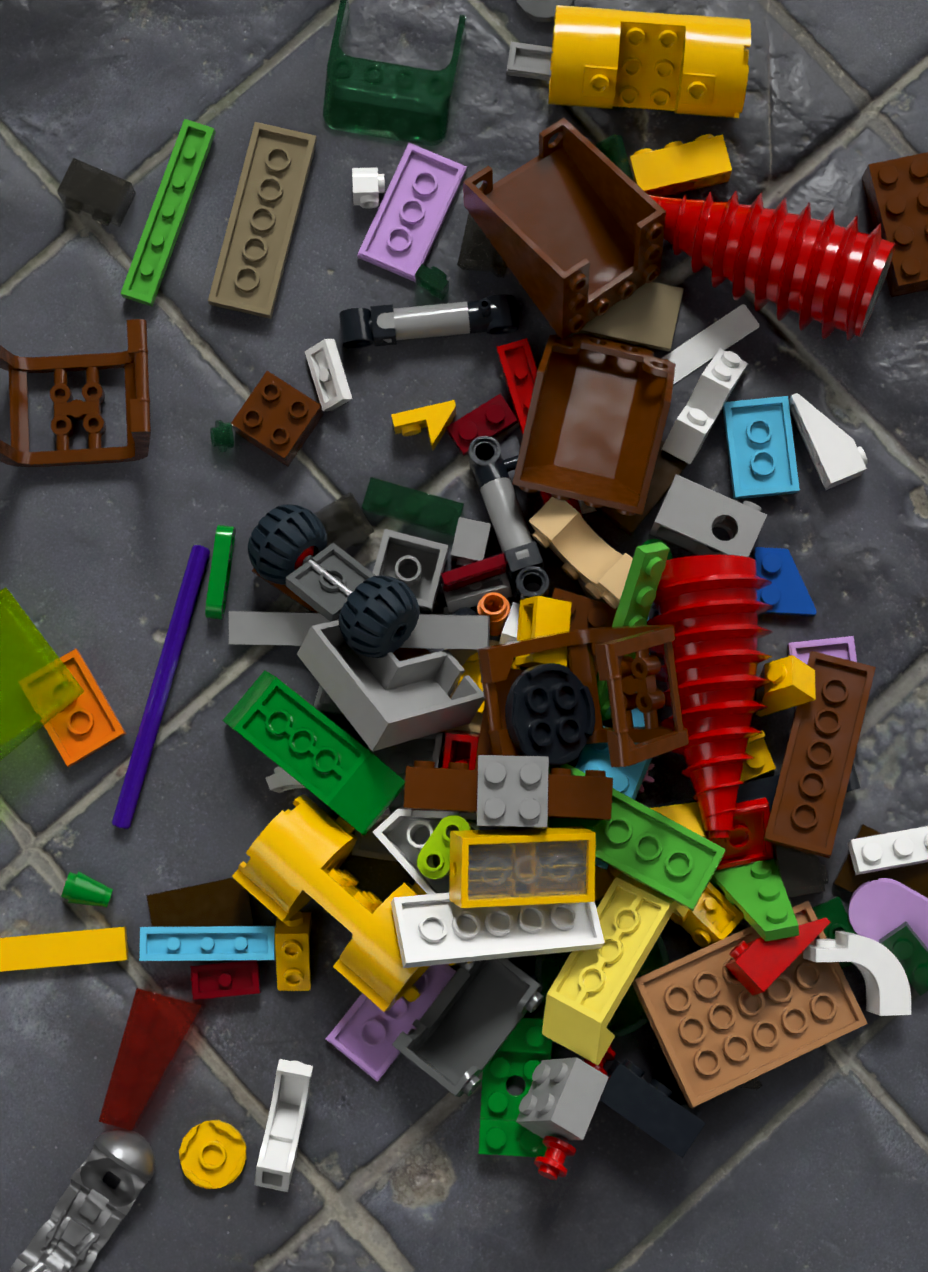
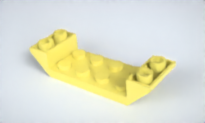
M624 873L616 876L597 907L605 944L601 949L572 951L547 992L542 1035L598 1066L615 1038V1035L606 1028L672 913L684 918L689 909Z

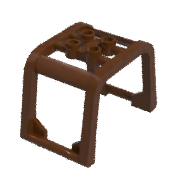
M144 319L127 320L128 350L123 352L19 357L13 355L0 345V368L9 371L11 446L0 440V461L6 465L17 467H52L130 462L148 457L151 422L147 321ZM124 368L127 446L102 448L101 436L106 431V423L102 418L101 404L105 400V393L99 384V370ZM86 370L87 383L82 388L85 402L77 399L73 400L72 392L67 386V371ZM54 372V386L50 390V398L54 402V418L51 421V429L56 435L57 451L30 452L27 373ZM70 418L75 420L84 419L83 426L88 432L89 449H69V438L74 433V426Z
M674 625L578 629L477 649L492 755L523 756L513 744L507 728L502 729L496 682L507 680L514 657L567 646L570 671L579 678L584 686H588L595 706L593 736H589L586 744L608 743L611 767L631 766L688 745V729L683 726L672 642L676 639ZM592 643H600L595 645L599 680L607 681L613 727H603ZM664 644L674 727H659L657 710L665 705V695L656 687L655 675L661 670L660 660L655 655H649V648ZM635 652L636 658L633 660L632 657L624 655ZM638 707L643 713L645 727H634L633 709Z

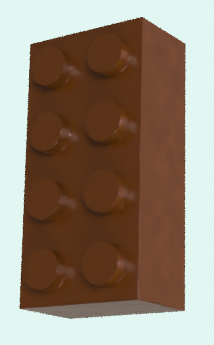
M928 152L868 164L862 176V182L874 229L881 223L882 239L896 243L886 276L890 295L895 297L928 290Z

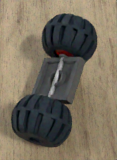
M284 504L277 506L269 511L265 517H262L258 522L259 524L252 531V536H250L248 542V555L251 564L261 577L275 584L286 585L287 588L330 622L339 619V628L344 640L351 649L361 655L383 658L390 652L394 653L408 640L417 625L420 608L415 594L404 582L390 576H376L335 543L327 547L325 528L320 519L309 509L298 505Z

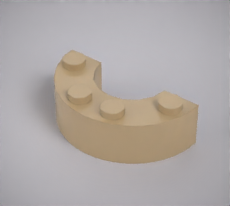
M551 497L529 520V523L535 530L532 537L543 548L549 547L564 563L561 568L570 578L576 580L579 577L585 582L584 588L593 598L599 600L602 597L612 608L616 609L619 605L633 558L627 553L622 555L609 546L586 523L580 513L565 500Z

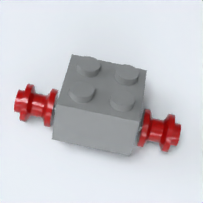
M612 1044L598 1066L586 1059L581 1060L574 1057L542 1060L535 1068L532 1075V1085L528 1094L524 1096L519 1105L520 1113L516 1122L543 1138L542 1142L547 1147L544 1156H537L534 1164L539 1168L538 1173L551 1180H557L558 1177H566L568 1170L563 1165L566 1157H573L576 1153V1148L568 1142L583 1140L609 1078L603 1066L606 1060L612 1061L616 1055L615 1051L611 1049Z

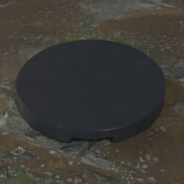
M548 663L530 667L517 677L509 690L505 706L506 726L513 744L523 756H548L549 766L570 763L579 757V753L585 747L589 736H593L595 706L588 686H584L579 678L570 671V668L564 665Z

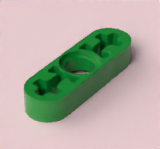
M217 526L205 607L206 618L223 620L225 615L236 534L235 527Z

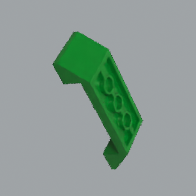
M265 670L222 720L329 806L363 836L366 835L405 787V781L371 751L281 680Z

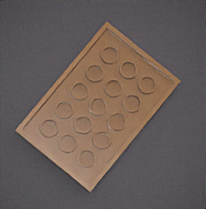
M809 900L792 907L798 925L818 920ZM751 926L633 980L632 985L689 1108L702 1104L868 1024L839 963H816L804 959L802 952L763 993L752 996L725 967L732 959L729 953L741 941L744 940L746 943H749L761 937ZM822 931L815 939L827 938L824 931ZM815 939L809 945H815Z

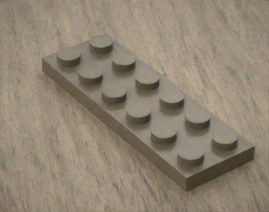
M258 122L254 123L208 298L209 305L269 319L272 318L317 143L316 135Z

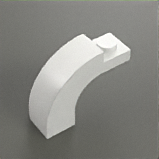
M835 931V939H815V945H808L803 951L804 959L816 963H853L860 970L865 980L866 1011L879 1016L911 1015V991L907 975L895 955L879 942L854 933Z

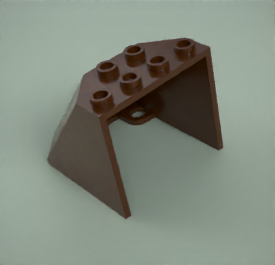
M584 333L574 334L573 337H565L564 339H561L557 334L549 335L537 371L512 485H517L521 490L529 493H536L538 491L551 493L552 497L559 500H570L571 498L584 501L585 505L593 508H602L603 506L615 508L618 513L633 516L635 513L643 515L671 404L676 364L667 359L654 357V352L647 348Z

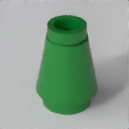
M79 871L78 874L69 872L61 898L68 899V903L107 908L113 889Z

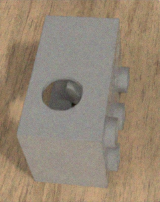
M676 474L649 534L695 555L720 554L749 557L767 514L762 513V508L752 502L743 501L742 504ZM718 527L726 530L730 540L722 541L717 539L712 533V528ZM707 546H709V547H711V548H713V549H715V550H718V551H720V552H713V551H711Z

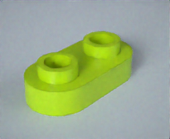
M457 815L443 818L421 849L417 858V866L419 871L427 878L438 880L450 873V838L447 835V831L452 826L458 827L459 831L471 830L469 823L464 818ZM432 855H438L440 858V864L436 868H431L428 864V860Z

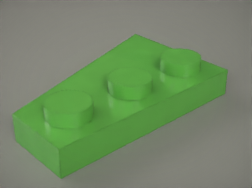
M774 859L715 871L710 880L715 887L719 886L725 892V898L732 905L736 904L744 914V919L765 941L799 935V925Z

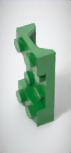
M522 1018L482 1071L478 1154L524 1157L545 1155L547 1147L542 1142L543 1138L516 1122L520 1113L519 1105L524 1096L529 1092L535 1068L542 1060H551L552 1040L542 1035L544 1018ZM511 1076H520L525 1081V1089L519 1095H512L506 1090V1081Z

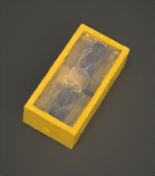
M583 826L547 827V829L517 828L450 831L449 900L460 908L595 902L596 833Z

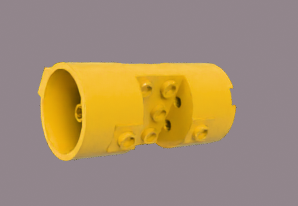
M556 5L548 104L612 109L613 106L675 111V114L739 118L744 106L749 73V50L747 47L750 48L751 46L750 20Z
M303 794L293 801L292 804L296 807L292 811L290 809L285 812L282 810L260 833L246 852L250 857L248 863L246 864L244 861L240 863L238 870L232 877L281 921H289L296 912L313 898L354 935L333 967L383 1012L389 1011L430 967L403 968L391 901L394 897L426 895L427 893L417 882L413 886L409 883H403L384 902L370 891L368 893L362 892L356 887L359 881L347 870L344 869L342 871L339 869L358 840L352 834L355 828L340 816L337 819L331 817L306 794Z

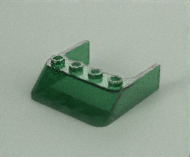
M340 0L326 71L323 104L325 123L330 128L340 131L427 146L440 144L445 139L448 131L467 30V16L460 15L450 64L442 70L433 71L346 55L342 48L350 7L349 0Z

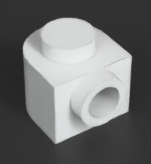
M378 167L352 168L353 204L368 209L378 207L379 193H385L384 174H378Z

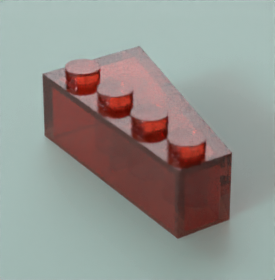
M144 987L136 989L99 1122L131 1131L139 1126L182 1046L187 1041L195 1023L204 1011L206 1004Z

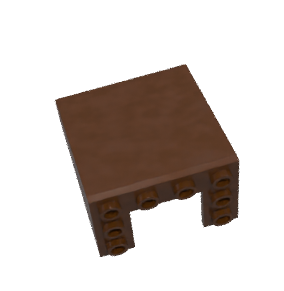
M565 118L539 133V155L501 180L493 184V169L488 165L463 181L465 208L561 339H564L571 333L579 332L587 322L596 316L604 315L611 306L622 299H628L636 289L645 283L653 282L661 273L666 211ZM558 133L557 138L552 143L548 144L550 138L554 134ZM480 181H483V184H482L481 187L478 189V188L476 187V185H477Z

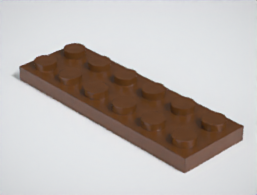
M811 651L807 665L815 670L816 700L797 705L763 841L830 858L876 667Z

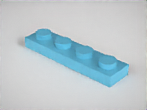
M276 926L140 927L139 961L276 960Z

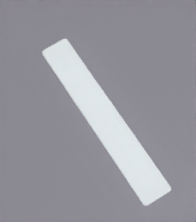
M740 305L661 358L676 364L673 384L711 360L719 349L726 350L759 328V323L746 305Z

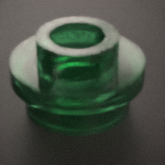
M216 420L215 427L210 428L212 446H218L220 452H226L227 448L234 447L233 429L230 422L223 423L222 420Z

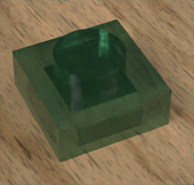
M421 264L415 273L416 284L440 300L444 299L449 291L447 275L435 266L428 268Z

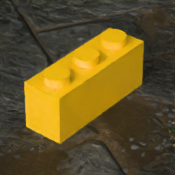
M713 134L699 136L695 141L684 144L681 141L671 142L665 145L663 149L654 151L650 148L638 150L629 157L627 167L631 180L648 195L658 197L660 195L664 197L729 182L732 173L723 135L714 137Z

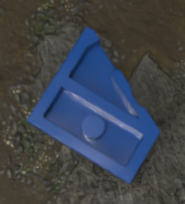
M755 547L753 559L756 560L757 577L772 582L771 585L757 591V601L773 607L761 614L815 616L816 608L789 550L784 548Z

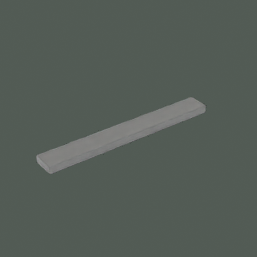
M229 611V644L301 646L311 626L330 621L319 612ZM420 614L414 631H412L411 636L400 648L479 649L489 647L490 616Z

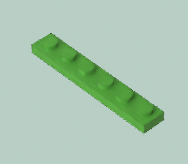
M184 119L120 294L123 298L153 307L216 132L214 128Z
M662 542L636 547L612 627L647 625V619L652 603L656 598V591L670 550ZM635 652L624 655L632 657L633 660L636 658ZM597 672L596 680L602 721L612 718L607 681L599 680V672Z

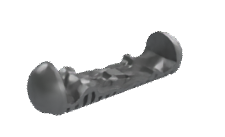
M112 1129L100 1134L94 1141L93 1149L85 1162L72 1175L70 1184L57 1202L50 1219L37 1231L27 1248L17 1257L8 1272H88L98 1252L108 1242L122 1219L130 1211L144 1186L154 1175L155 1157L147 1140L139 1133L128 1129ZM110 1171L121 1179L116 1189H112L102 1181L106 1172Z

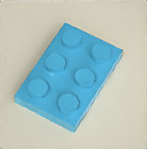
M788 396L726 402L723 406V416L733 498L744 499L798 493L800 488Z

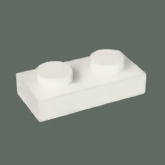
M324 339L306 350L305 355L322 410L333 411L352 400L335 340Z

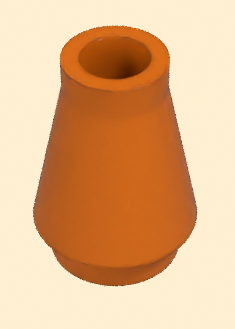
M497 592L487 593L477 605L479 615L490 616L491 636H498L502 633L510 612L508 600Z

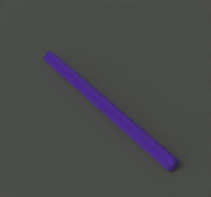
M193 545L113 816L112 825L115 827L129 829L132 823L209 558L210 550L204 546Z

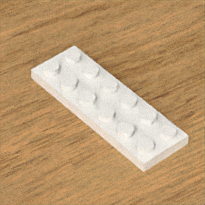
M515 886L514 890H525V886ZM449 892L394 897L391 901L403 968L601 949L605 944L595 902L460 908L449 900Z

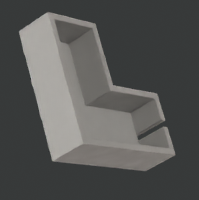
M339 620L311 626L297 652L298 657L372 751L469 724L484 701L482 690L469 675L463 677L450 699L449 696L465 670L448 649L399 661L392 652L383 658L367 657L349 647L340 631Z

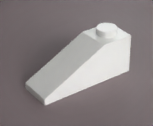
M798 393L791 395L789 398L790 412L825 490L861 476L867 469L865 465L868 463L862 447H857L853 438Z

